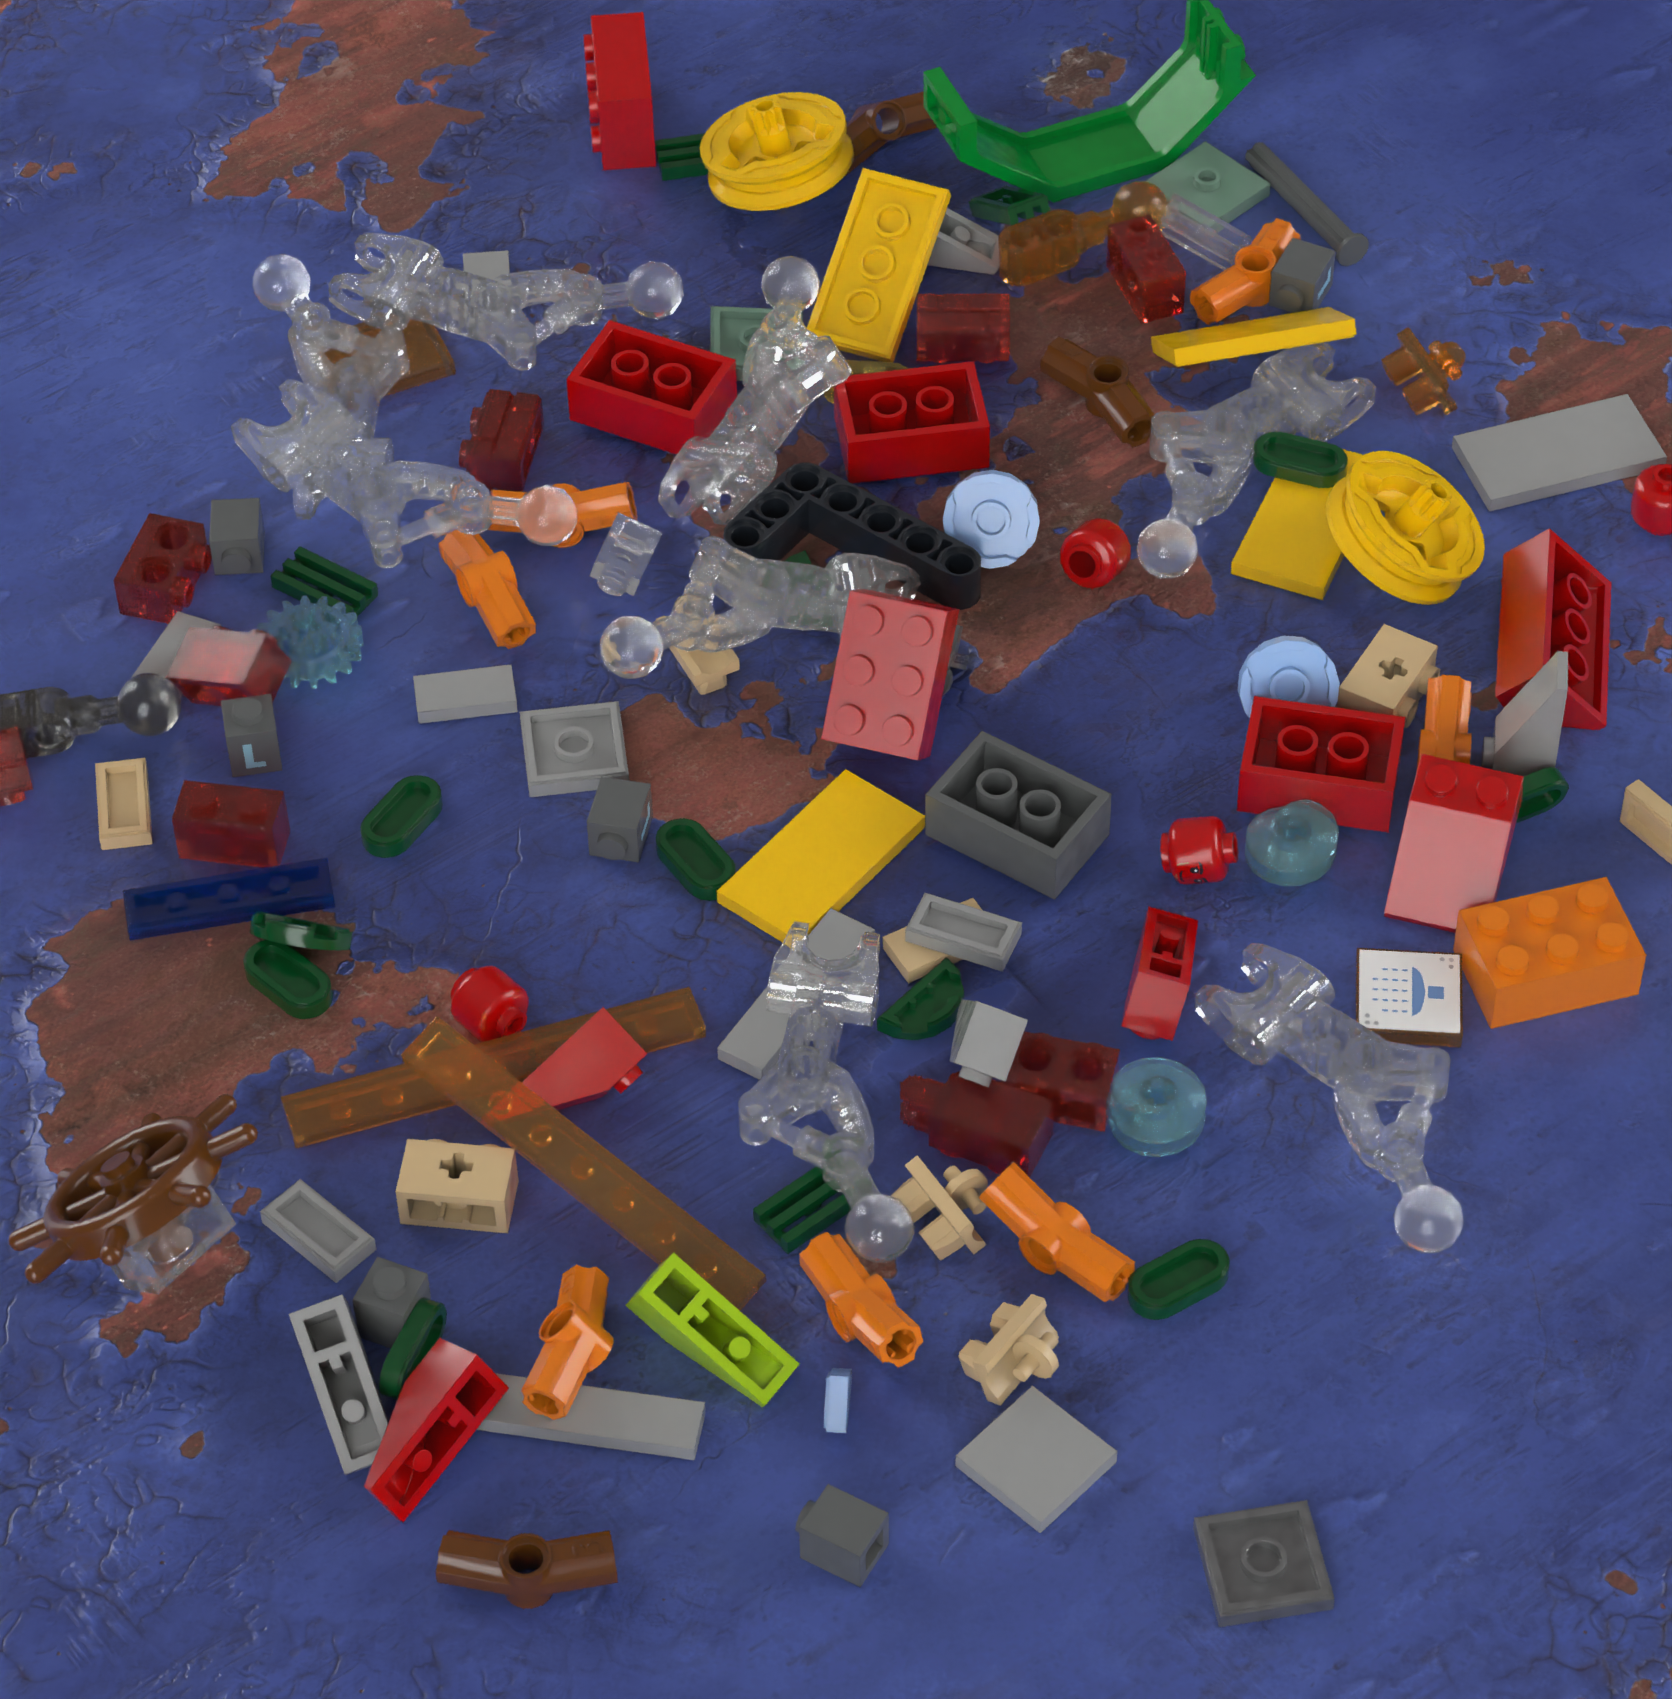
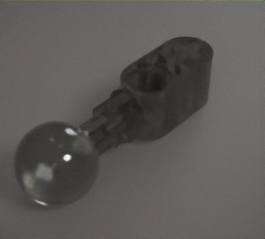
M142 673L129 679L121 688L118 696L97 699L92 695L71 698L65 690L56 687L0 694V762L61 753L71 747L78 735L95 733L105 725L124 723L129 730L142 736L163 734L175 725L180 716L182 707L180 693L174 683L168 678L157 673Z

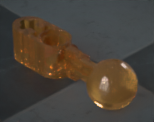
M1135 181L1123 186L1115 195L1111 208L1099 213L1091 210L1076 215L1068 210L1057 209L1011 225L1002 230L998 237L999 275L1009 285L1026 286L1072 269L1079 263L1081 254L1086 253L1088 248L1103 243L1106 236L1120 231L1133 239L1153 237L1163 229L1168 220L1169 203L1167 197L1158 186L1146 181Z

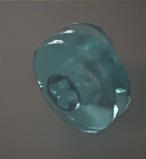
M1308 799L1294 801L1284 807L1268 809L1255 816L1247 827L1245 844L1246 863L1254 874L1269 883L1281 886H1302L1316 881L1331 869L1337 856L1339 828L1333 814L1325 807Z
M1158 1057L1142 1058L1126 1064L1115 1075L1112 1084V1096L1109 1103V1125L1113 1137L1124 1148L1141 1156L1164 1157L1183 1151L1194 1144L1203 1131L1207 1105L1205 1087L1197 1075L1180 1062Z

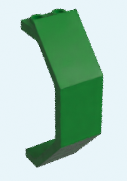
M1187 0L1185 36L1182 45L1128 101L1121 105L1029 132H1018L971 113L941 67L924 71V108L960 162L1024 190L1047 195L1048 200L1054 203L1163 170L1172 164L1256 75L1244 60L1245 46L1239 34L1233 33L1225 22L1221 10L1218 7L1215 8L1209 0Z

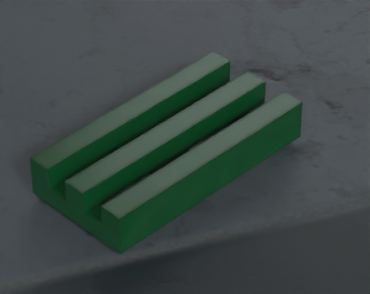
M705 133L655 140V153L662 181L708 175L709 170L703 164L700 155V144Z
M1003 186L971 198V201H968L973 217L1006 225L1019 223L1018 218L1026 220L1035 217L1034 212L1043 214L1051 211L1047 195L1010 186Z
M301 546L294 551V560L287 558L282 563V572L275 570L270 575L273 588L348 625L378 596L377 583ZM295 577H298V578H300V579H302V580H304V581H306V582H308V583H310V584L316 586L317 589H315V588H313V587H311V586H309V585H307V584H305V583H303V582H301V581H298V580H296V579H294V578H295ZM333 596H336V597H338V598H341V599H343V600H345V601L351 603L352 605H351V606H350V605H347V604H345V603H343V602H341V601H339V600L333 598Z
M836 1152L753 1208V1220L789 1254L872 1197V1185L866 1179L860 1181L858 1179V1171L852 1166L847 1168L844 1165V1158ZM845 1187L849 1189L821 1208L822 1203ZM815 1212L813 1215H811L810 1217H808L807 1219L793 1227L788 1232L785 1233L783 1231V1229L788 1227L790 1224H792L802 1216H809L810 1214Z

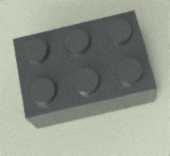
M981 731L926 793L925 835L1055 900L1109 836L1112 794Z

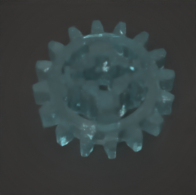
M307 595L302 596L300 605L296 606L285 600L282 602L284 611L279 613L269 610L266 612L268 623H258V637L255 638L257 658H260L263 672L272 670L273 681L275 682L289 677L291 688H297L301 681H309L310 687L315 689L318 686V679L322 678L334 684L336 683V672L340 671L350 674L352 672L351 661H360L362 658L361 646H364L362 628L358 626L356 613L346 614L345 603L343 602L330 607L327 596H322L317 604L310 603Z

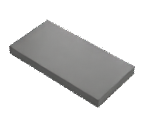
M1628 394L1453 436L1452 442L1454 453L1489 512L1637 476L1649 466L1666 464L1667 460L1666 454Z

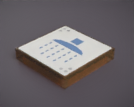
M1357 948L1355 959V1041L1461 1047L1463 1038L1462 953Z

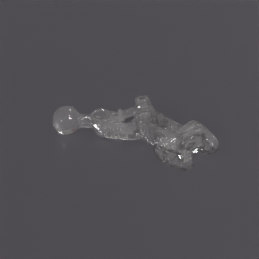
M382 233L359 235L354 243L356 249L355 261L365 270L371 272L370 274L342 273L333 276L328 284L329 301L341 311L369 326L389 332H400L406 328L411 319L421 321L445 331L486 342L507 360L512 368L521 371L529 370L536 365L537 345L551 334H562L574 324L580 326L592 325L601 318L605 309L631 306L641 316L659 320L673 314L680 306L684 296L682 278L673 267L662 262L649 261L638 266L630 274L628 281L603 285L593 275L580 274L568 269L521 271L503 274L492 280L462 270L443 267L444 261L440 252L424 241L407 236ZM367 247L378 249L384 254L385 259L372 255ZM342 288L354 292L364 299L360 301L353 300L345 295ZM556 302L544 311V319L535 326L522 311L524 307Z
M286 254L269 256L258 265L253 275L254 293L258 301L266 308L277 312H286L292 321V326L288 331V340L293 361L305 386L318 402L325 404L320 437H296L293 442L290 463L293 476V505L297 519L310 520L315 516L316 509L322 499L332 493L344 491L358 496L361 520H376L391 489L394 449L391 438H374L379 401L410 368L404 334L396 328H387L380 331L376 338L359 334L358 327L333 320L329 309L325 305L311 302L309 299L311 278L306 266L297 258ZM330 349L346 354H351L354 350L357 351L352 356L339 360L336 364H333L324 354Z
M784 256L770 263L762 276L761 288L765 301L774 309L763 318L760 328L755 331L750 339L743 364L742 384L744 388L728 408L725 417L710 437L695 436L690 438L674 457L661 483L658 502L669 517L682 518L689 516L703 504V508L712 517L714 524H728L773 481L778 466L775 451L782 445L799 422L810 403L831 387L844 382L851 374V367L831 337L827 335L818 337L801 320V312L813 304L819 293L820 286L816 270L807 260L797 256ZM686 480L690 488L682 503L678 506L675 501V489L681 481ZM724 494L731 497L730 506L725 512L720 507L721 495Z
M1322 342L1289 348L1269 357L1255 370L1251 380L1252 388L1246 389L1210 407L1208 410L1175 413L1161 411L1153 415L1151 419L1149 454L1153 459L1167 463L1164 472L1172 489L1171 510L1167 518L1150 523L1140 533L1136 551L1138 560L1144 570L1158 579H1175L1186 574L1194 565L1198 553L1196 537L1192 532L1194 526L1203 524L1210 517L1223 513L1237 497L1251 469L1254 443L1261 435L1269 432H1284L1294 435L1301 431L1307 438L1325 442L1343 433L1374 404L1376 386L1369 379L1355 377L1340 382L1326 380L1327 374L1334 368L1333 355L1336 350L1328 343ZM1319 357L1316 364L1313 365L1314 360ZM1358 396V398L1351 405L1345 407L1348 403H1350L1354 398ZM1193 462L1206 463L1214 467L1210 476L1208 477L1203 473L1196 472Z
M287 379L278 387L282 392L281 401L292 415L290 420L279 426H264L249 418H240L231 425L236 444L255 465L261 476L283 492H288L300 481L306 479L327 495L335 504L361 523L374 562L382 568L397 566L403 559L402 546L430 534L435 539L455 530L464 534L475 535L486 531L491 524L517 526L530 542L541 546H552L568 539L577 525V507L567 492L551 485L538 486L525 493L522 499L490 496L489 489L464 470L428 462L403 460L383 466L356 444L350 442L359 433V428L349 411L327 393L297 380ZM415 499L444 502L423 511L424 518L401 527L400 515L406 506V502Z
M707 536L702 540L689 571V577L692 582L686 585L682 596L678 597L675 601L670 615L652 623L641 616H623L615 619L603 631L600 638V657L610 672L622 679H635L645 677L651 673L660 663L663 650L671 646L685 651H695L698 649L703 652H719L750 643L768 634L771 627L838 633L840 641L851 590L867 589L914 599L921 582L919 574L911 567L875 555L844 553L831 559L826 568L811 564L758 559L730 546L720 537ZM892 580H904L907 582L901 588H885L886 583ZM714 595L733 608L715 615V610L712 606Z
M794 921L774 956L766 996V1011L788 1014L790 1017L778 1062L748 1092L743 1094L738 1101L740 1137L750 1145L765 1144L772 1137L793 1147L794 1156L822 1169L825 1183L833 1190L843 1192L851 1208L844 1227L850 1248L860 1258L874 1263L893 1261L906 1252L913 1239L915 1230L910 1210L899 1198L879 1193L868 1172V1167L874 1158V1128L863 1096L850 1073L835 1064L844 1023L870 1027L874 1023L879 1002L878 960L880 934L865 932L861 935L859 944L852 954L842 959L826 960L814 955L808 948L809 923ZM810 1041H813V1047L809 1046ZM822 1110L829 1117L837 1133L830 1136L809 1125L800 1129L792 1125V1123L805 1115Z
M1261 943L1249 944L1242 951L1243 963L1241 969L1247 975L1248 980L1259 989L1253 992L1237 993L1216 984H1205L1196 992L1195 1011L1224 1041L1229 1049L1247 1061L1263 1066L1280 1052L1303 1067L1309 1074L1334 1089L1333 1106L1340 1126L1350 1145L1365 1165L1379 1170L1381 1175L1390 1181L1396 1182L1402 1198L1396 1206L1393 1217L1396 1233L1407 1247L1420 1253H1439L1452 1247L1464 1225L1461 1204L1452 1192L1437 1185H1432L1423 1164L1425 1137L1433 1120L1429 1109L1432 1103L1442 1101L1448 1093L1451 1062L1449 1054L1445 1050L1436 1047L1423 1048L1386 1041L1342 1011L1330 1006L1335 999L1334 988L1328 978L1317 968L1297 956L1285 953L1271 946ZM1260 962H1262L1267 967V970L1260 964ZM1380 1101H1411L1401 1107L1395 1122L1387 1126L1383 1125L1375 1105Z

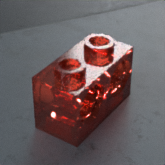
M1151 214L1108 225L1106 266L1140 323L1144 324L1184 313L1186 271Z
M149 513L113 580L120 614L169 624L177 611L181 612L184 607L190 606L194 597L195 584L201 573H206L209 570L212 561L210 545H207L203 523Z
M1024 1031L1006 1082L1001 1081L1000 1112L1105 1132L1118 1085L1120 1049L1105 1047L1094 1042L1084 1043L1052 1037L1046 1033Z

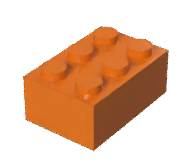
M1607 877L1467 908L1458 912L1453 951L1455 955H1460V966L1490 1029L1639 995L1646 953Z

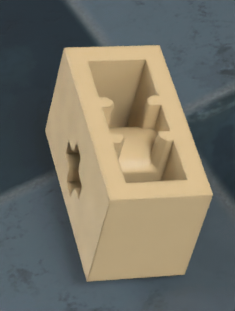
M1383 624L1340 685L1337 708L1406 717L1405 728L1409 727L1417 712L1418 701L1423 694L1427 695L1428 678L1440 676V668L1435 667L1438 645Z
M407 1139L395 1191L400 1224L508 1234L519 1182L515 1148H504L494 1144L470 1145L448 1143L440 1139H430L427 1141Z

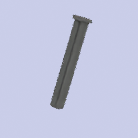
M1257 142L1253 145L1252 149L1246 151L1245 159L1250 163V166L1264 180L1271 183L1270 186L1336 251V259L1341 265L1350 266L1363 258L1369 247L1368 239L1361 233L1354 234L1264 143Z

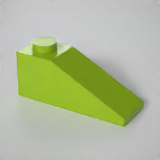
M674 1252L657 1267L625 1304L627 1308L667 1343L761 1407L768 1403L799 1366V1363Z

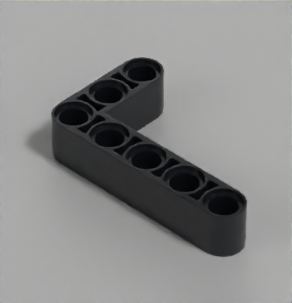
M802 462L787 468L724 528L725 570L728 576L740 582H752L763 577L810 533L943 606L964 610L977 604L980 599L981 557L974 548L812 463Z

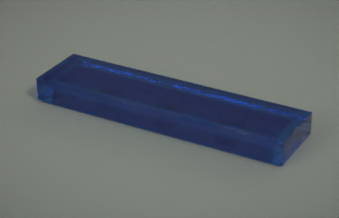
M327 858L123 890L130 941L248 922L252 920V915L256 911L285 916L335 908Z

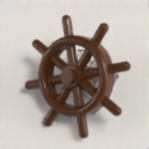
M229 1094L220 1095L195 1118L175 1116L162 1119L156 1113H149L142 1119L140 1127L108 1143L88 1157L77 1168L61 1170L57 1176L59 1186L47 1203L44 1217L14 1230L8 1238L10 1247L15 1251L26 1250L49 1238L53 1241L48 1248L27 1265L25 1269L26 1279L30 1283L39 1284L68 1259L86 1261L100 1258L105 1265L112 1268L125 1289L160 1294L236 1225V1222L211 1186V1182L220 1169L223 1157L253 1144L258 1137L256 1127L250 1123L241 1124L218 1136H212L211 1132L235 1112L237 1108L235 1098Z

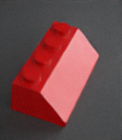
M1550 528L1503 554L1495 697L1505 707L1557 651L1568 652V692L1562 727L1600 730L1607 725L1612 583Z

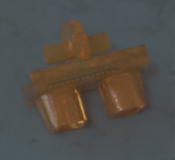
M1409 327L1397 333L1396 335L1401 347L1381 359V362L1394 386L1400 385L1415 375L1418 376L1419 379L1401 389L1405 400L1414 414L1417 416L1439 405L1445 415L1458 409L1456 402L1448 393L1449 383L1446 378L1449 377L1452 381H1455L1462 376L1460 368L1465 362L1466 354L1461 346L1453 341L1442 344L1439 340H1436L1429 345L1430 354H1428Z

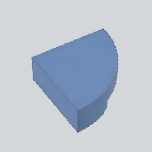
M832 1368L826 1377L824 1428H826V1432L846 1433L852 1369Z

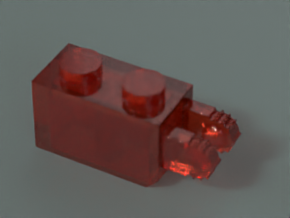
M959 1071L950 1074L945 1084L930 1078L924 1079L922 1075L919 1077L916 1074L915 1076L909 1075L903 1082H900V1100H903V1102H900V1120H903V1124H908V1127L914 1126V1129L929 1134V1146L938 1149L943 1154L954 1158L961 1157L986 1166L997 1174H1001L1008 1166L1015 1162L1030 1177L1053 1135L1054 1101L993 1079L990 1086L986 1087L959 1077Z

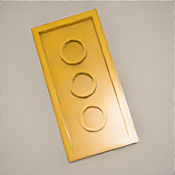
M866 168L862 169L804 334L807 342L893 364L951 198L948 189Z
M1324 307L1152 336L1151 342L1154 354L1180 367L1354 337L1357 333L1355 318L1333 308Z
M1342 449L1348 458L1347 476L1352 465L1363 455ZM1275 477L1232 560L1231 574L1323 600L1345 556L1333 538L1326 517V500L1333 487L1317 488Z
M845 769L717 890V903L796 951L830 908L839 912L925 828V815Z

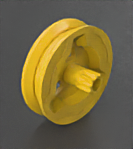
M788 92L757 98L728 111L709 127L700 144V155L703 164L709 170L708 183L712 194L723 204L736 209L768 211L801 204L826 192L846 175L854 159L853 145L851 139L846 134L847 123L843 110L836 102L825 96L805 92Z
M1391 451L1369 452L1361 456L1352 465L1348 475L1339 480L1328 494L1326 517L1338 547L1365 578L1399 599L1423 605L1444 602L1459 589L1462 580L1471 576L1483 561L1485 551L1483 533L1472 509L1461 494L1445 478L1416 459ZM1380 510L1385 512V517L1382 515Z

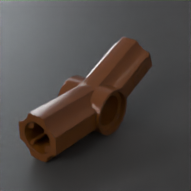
M924 91L866 104L854 112L852 119L847 122L846 134L851 139L853 145L854 159L845 176L888 141L937 128L924 108ZM877 114L881 117L882 120L881 131L878 129L876 125Z
M1060 336L1048 344L1044 356L1040 359V371L1085 397L1087 410L1097 417L1104 418L1122 443H1128L1133 448L1147 443L1149 437L1158 431V418L1129 381V368L1124 360L1112 355L1096 357Z
M448 1530L447 1534L443 1535L439 1547L436 1567L437 1583L505 1594L508 1601L522 1609H533L542 1606L555 1593L618 1583L610 1530L548 1541L532 1533H521L511 1537L509 1540H502ZM524 1569H536V1571L529 1574L518 1573Z

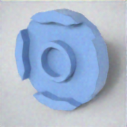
M997 470L976 472L958 482L947 497L942 519L944 532L974 548L981 557V567L988 569L1009 566L1017 558L1024 555L1035 542L1040 523L1037 500L1028 486L1014 475Z
M1280 636L1264 641L1247 656L1239 671L1238 693L1243 709L1250 718L1254 696L1335 707L1338 702L1340 682L1334 663L1318 644L1303 637Z

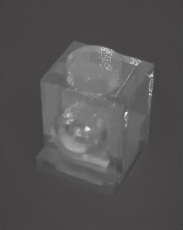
M618 512L596 558L590 577L597 579L599 588L607 594L621 596L625 592L634 596L653 557L662 532Z

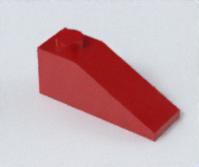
M1148 906L1125 1001L1121 1027L1131 1029L1134 1034L1145 1039L1155 1040L1164 1038L1173 1041L1190 987L1198 920Z
M602 1007L488 1113L481 1123L489 1131L602 1098L613 1087L622 1094L644 1073L637 1065L647 1053Z
M439 1338L404 1382L364 1487L397 1520L404 1522L509 1387L477 1354Z

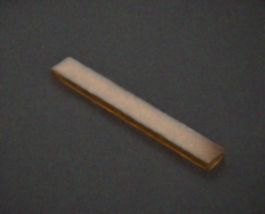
M690 986L606 1009L646 1053L706 1037L705 1023ZM597 1012L282 1096V1108L295 1148L513 1090Z
M438 1016L432 1020L401 1054L405 1064L507 1145L515 1148L517 1153L658 1265L674 1252L739 1311L766 1282V1275Z

